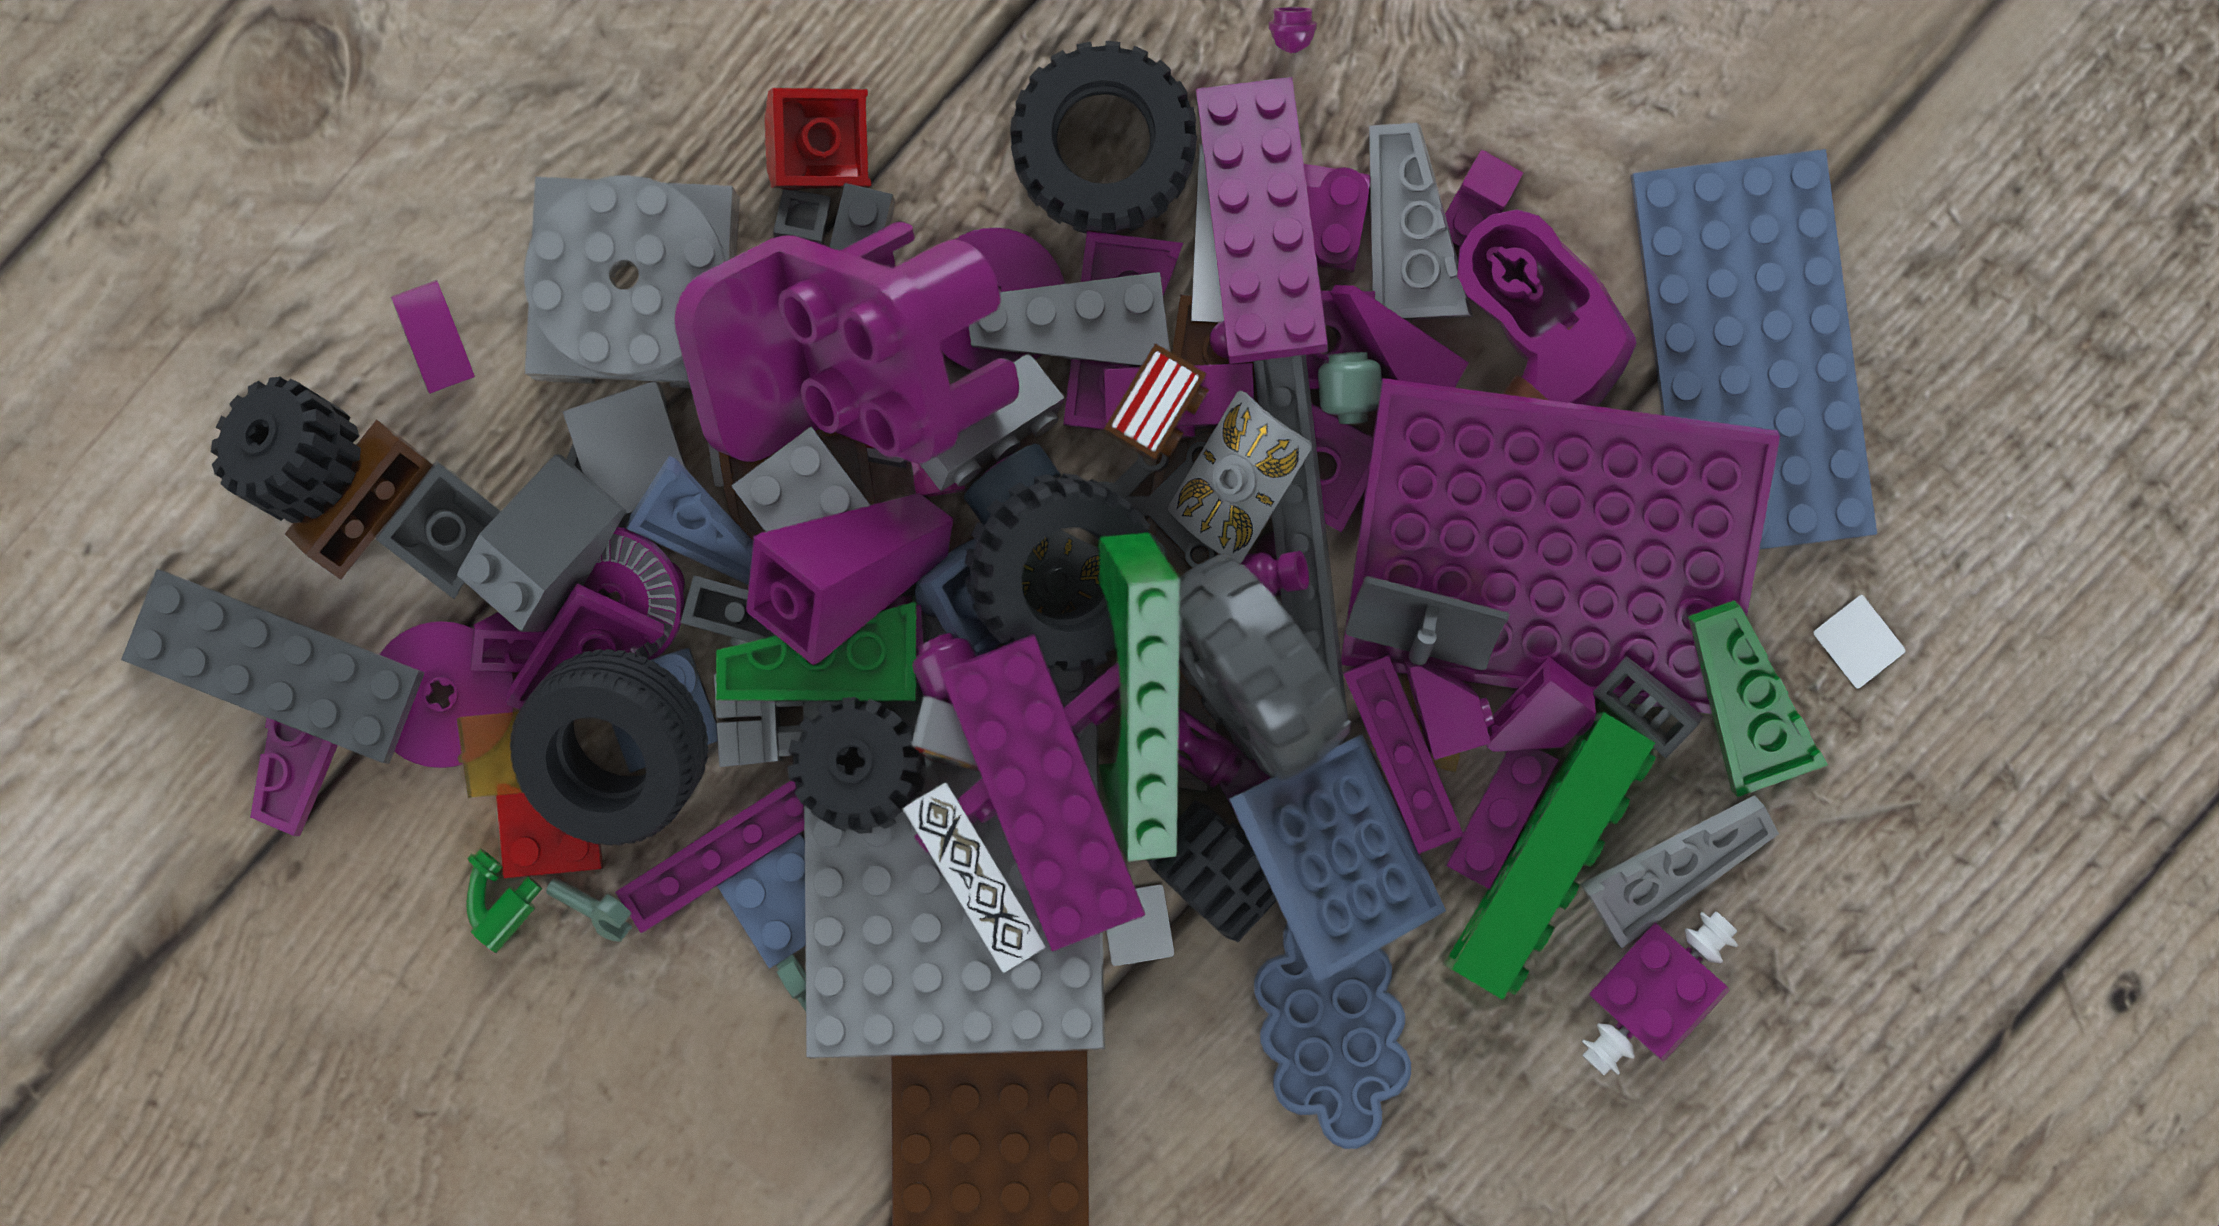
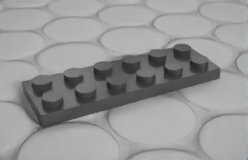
M156 569L121 659L385 764H390L425 673L159 569Z

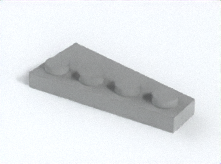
M1418 123L1369 126L1373 291H1375V300L1405 320L1473 317L1468 297L1457 277L1458 260L1421 125Z
M1160 272L1000 292L1001 302L999 308L994 313L969 325L971 346L973 348L1058 356L1066 359L1075 358V360L1100 361L1125 366H1142L1155 343L1170 351Z

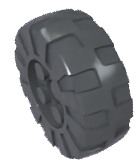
M1217 555L1189 570L1179 578L1178 667L1189 685L1194 686L1202 696V704L1219 726L1223 724L1230 733L1233 743L1250 761L1254 759L1258 767L1271 778L1277 777L1280 780H1287L1322 760L1349 734L1350 721L1346 714L1344 702L1325 666L1289 614L1247 568L1227 555Z

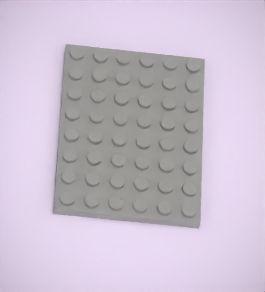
M1087 661L1081 663L1079 671L1065 672L1058 665H1054L1049 670L1063 707H1066L1097 680V667L1093 668ZM917 680L915 702H879L890 711H894L915 733L924 698ZM804 701V719L806 716L810 720L816 718L820 714L817 707L827 702L832 703L834 706L843 702ZM1091 722L1077 734L1080 738L1078 745L1100 797L1098 726ZM858 752L855 753L853 760H845L844 767L851 771L852 775H854L856 768H863L865 765V761L858 756ZM925 758L926 766H921V776L925 778L922 792L916 790L911 801H916L945 782L957 800L982 779V776L978 771L943 764ZM804 805L807 1058L1105 1050L1103 932L1053 952L1051 951L997 814L985 823L977 820L972 826L1046 948L1005 973L1002 972L933 857L926 853L915 840L914 836L917 834V831L906 813L902 811L894 818L896 824L886 829L878 826L871 828L872 833L858 834L854 830L846 829L845 832L832 827L813 815Z

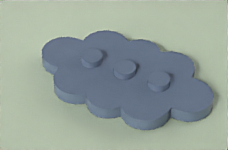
M1287 922L1283 930L1285 953L1267 959L1259 967L1254 978L1255 996L1259 1005L1268 1013L1260 1029V1042L1264 1052L1278 1063L1273 1075V1089L1278 1101L1288 1111L1298 1115L1317 1114L1323 1134L1333 1144L1344 1149H1357L1369 1144L1378 1135L1382 1125L1380 1101L1397 1096L1407 1086L1411 1077L1410 1058L1407 1051L1396 1041L1405 1025V1012L1401 1003L1387 992L1392 979V965L1387 954L1379 948L1337 973L1316 982Z

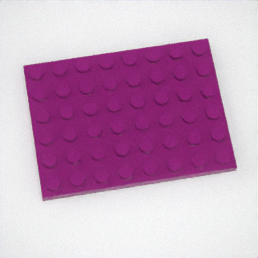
M1382 378L1341 649L1342 665L1357 667L1389 654L1395 671L1406 673L1402 656L1409 655V651L1351 637L1346 634L1347 622L1359 589L1366 577H1373L1509 613L1508 621L1501 630L1486 669L1478 670L1428 657L1427 662L1461 681L1519 688L1550 657L1591 689L1595 690L1627 656L1684 699L1700 713L1712 714L1688 616L1735 601L1741 606L1747 617L1780 441L1778 430ZM1627 676L1613 693L1621 698L1635 681ZM1642 689L1630 703L1641 704L1649 694ZM1656 702V703L1653 705V706H1655V707H1662V708H1664V707H1663L1660 703H1658V702Z

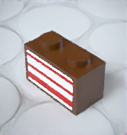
M1155 343L1104 427V433L1154 463L1160 454L1169 458L1184 434L1183 431L1176 428L1186 411L1195 415L1209 392V389L1202 385L1207 373Z

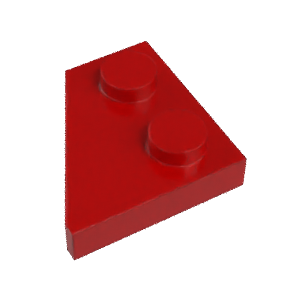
M507 784L495 785L503 878L603 869L601 844L586 842L564 833L546 821L532 807L521 790Z

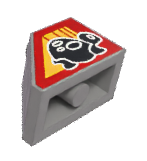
M924 696L912 746L928 760L980 772L954 706Z

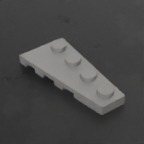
M1754 795L1580 885L1611 937L1622 949L1648 930L1654 923L1662 920L1772 840L1779 832L1765 806Z

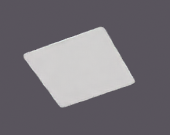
M1859 595L1814 631L1815 637L1855 688L1862 687L1906 651L1863 595Z
M1162 885L1136 888L1145 910V916L1106 930L1113 966L1174 956Z

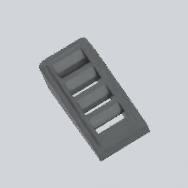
M1627 656L1593 691L1597 698L1633 730L1655 742L1653 748L1664 758H1667L1699 725L1703 717L1689 703ZM1629 676L1635 683L1620 698L1613 691ZM1644 689L1649 696L1637 709H1634L1629 703ZM1658 702L1664 708L1650 721L1644 715ZM1673 715L1678 721L1666 733L1660 726Z

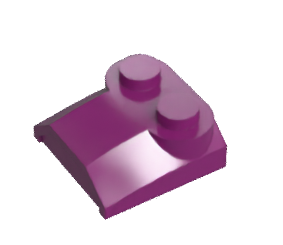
M1304 164L1317 266L1353 273L1368 201L1370 175L1359 173L1352 168L1342 167L1334 169Z

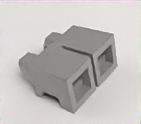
M714 674L716 718L762 717L759 721L717 723L719 767L782 761V756H790L791 754L788 753L791 739L798 741L803 731L798 727L799 725L780 727L779 707L804 706V701H716V674Z

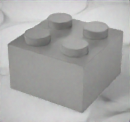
M812 427L808 428L732 485L733 489L765 531L870 505Z

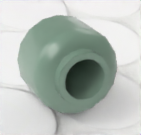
M1367 352L1328 355L1329 363L1323 364L1318 370L1321 409L1327 414L1338 415L1339 424L1368 422L1367 412L1378 409L1382 384L1380 364L1375 360L1368 359Z

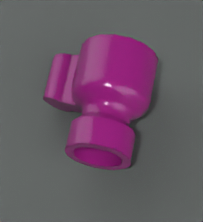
M1301 551L1282 553L1276 560L1268 553L1246 554L1240 563L1274 597L1281 596V588L1287 592L1306 590L1309 584L1308 565Z

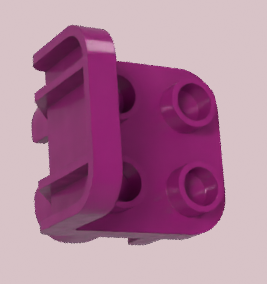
M895 222L840 251L798 236L775 237L698 275L685 287L678 300L675 310V329L705 439L717 451L746 462L758 461L779 451L810 427L814 431L820 428L826 433L837 432L875 447L881 454L887 457L897 456L917 464L925 463L951 449L957 441L959 432L1010 405L1017 399L1019 394V379L1016 366L1013 362L1003 358L996 359L950 385L939 341L994 313L1000 306L1001 296L998 283L987 260L972 245L959 240H948L895 267L893 252L913 242L915 239L912 225L904 222Z

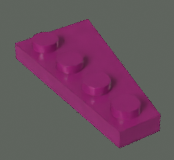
M266 717L267 739L264 754L260 755L250 818L292 836L300 837L338 745Z

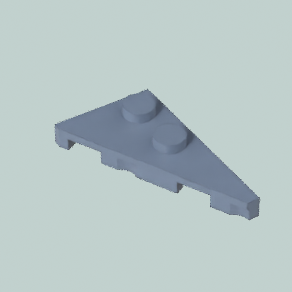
M669 456L630 515L627 530L749 585L753 540L679 461Z

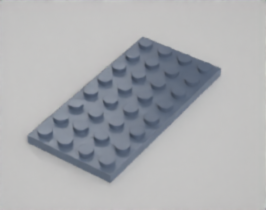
M1826 149L1633 173L1631 175V184L1662 415L1778 430L1780 441L1759 550L1877 535Z

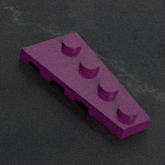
M1087 231L1081 282L1160 272L1164 297L1184 243ZM1071 359L1063 426L1104 431L1106 426L1104 369L1136 368L1137 366Z

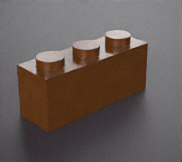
M377 419L356 444L361 448L360 460L352 463L351 470L356 472L351 485L345 483L339 490L343 497L335 505L329 502L324 505V514L314 519L305 515L302 522L293 523L285 532V535L307 557L340 580L433 466L411 444Z

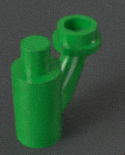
M480 849L475 855L471 853L467 858L473 865L467 891L466 911L469 923L473 928L471 933L484 946L497 953L535 910V906L531 902L543 888L535 880L527 876L517 889L509 886L488 910L485 905L487 880L490 879L496 882L499 878L498 873L503 867L492 855Z

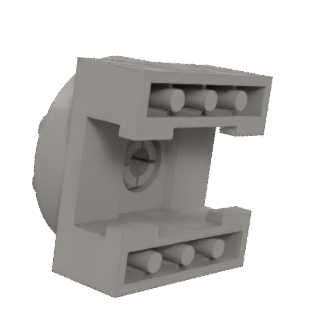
M629 175L604 177L597 180L535 177L532 238L528 246L524 267V284L529 304L525 374L536 381L595 384L596 378L670 382V386L674 388H691L676 334L675 310L683 290L695 277L737 256L740 197L733 186L661 183L656 180ZM629 262L632 266L637 267L639 271L638 281L629 289H618L611 277L615 278L617 271L624 266H628Z

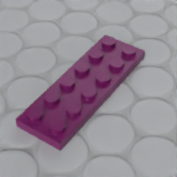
M1292 77L1196 89L1229 364L1328 352Z
M1035 634L942 670L940 673L1051 951L1053 952L1145 916V910Z

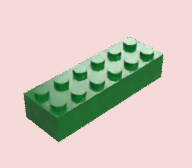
M1605 712L1596 713L1591 727L1576 739L1510 850L1493 884L1485 892L1443 963L1446 967L1501 1000L1505 998L1508 992L1515 995L1523 985L1529 973V969L1524 967L1532 950L1540 953L1546 946L1555 929L1554 926L1549 924L1557 908L1561 907L1566 910L1574 899L1580 887V884L1574 881L1582 866L1587 865L1591 867L1595 863L1605 845V841L1600 839L1602 832L1607 824L1612 822L1616 825L1631 801V799L1624 795L1632 782L1636 780L1643 781L1656 759V756L1650 753L1655 742Z

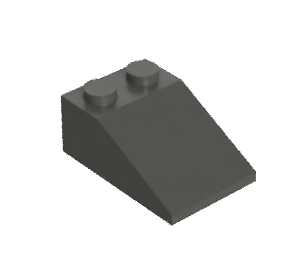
M555 454L478 535L457 576L521 632H546L577 583L582 586L585 584L627 510L566 458Z

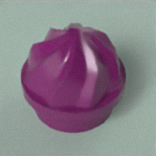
M1279 7L1274 8L1273 21L1269 22L1268 29L1271 31L1276 46L1288 53H1297L1311 43L1315 30H1317V22L1312 21L1311 8Z

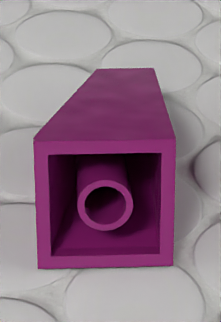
M920 493L762 532L754 537L746 612L811 664L815 665L948 556L953 518Z

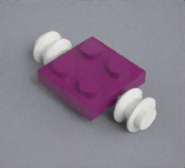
M1715 911L1711 917H1708L1705 913L1701 912L1700 916L1703 925L1698 931L1685 929L1687 943L1694 950L1689 946L1686 949L1683 948L1659 925L1654 923L1589 993L1595 1002L1618 1021L1615 1026L1619 1031L1612 1025L1598 1023L1597 1027L1601 1036L1594 1043L1582 1040L1589 1048L1582 1056L1603 1075L1610 1069L1619 1075L1620 1072L1616 1062L1622 1056L1635 1058L1633 1045L1626 1037L1630 1040L1633 1037L1638 1039L1664 1063L1730 991L1728 986L1702 964L1704 960L1701 958L1702 956L1708 962L1722 963L1723 960L1719 951L1724 945L1738 946L1732 938L1737 933V930L1719 913Z

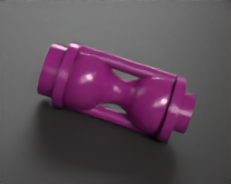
M1178 707V750L1186 752L1192 762L1178 753L1177 764L1213 789L1219 781L1228 786L1243 764V761L1236 757L1240 749ZM1190 727L1207 737V739L1194 735Z

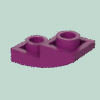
M437 280L391 296L429 394L475 377Z

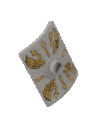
M1238 391L1170 502L1168 511L1182 526L1220 555L1232 557L1234 561L1240 564L1312 449L1311 442L1275 419L1247 393Z

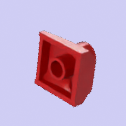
M772 88L768 91L765 111L766 169L771 188H780L782 190L844 188L845 183L865 188L871 187V179L868 176L866 97H868V89Z

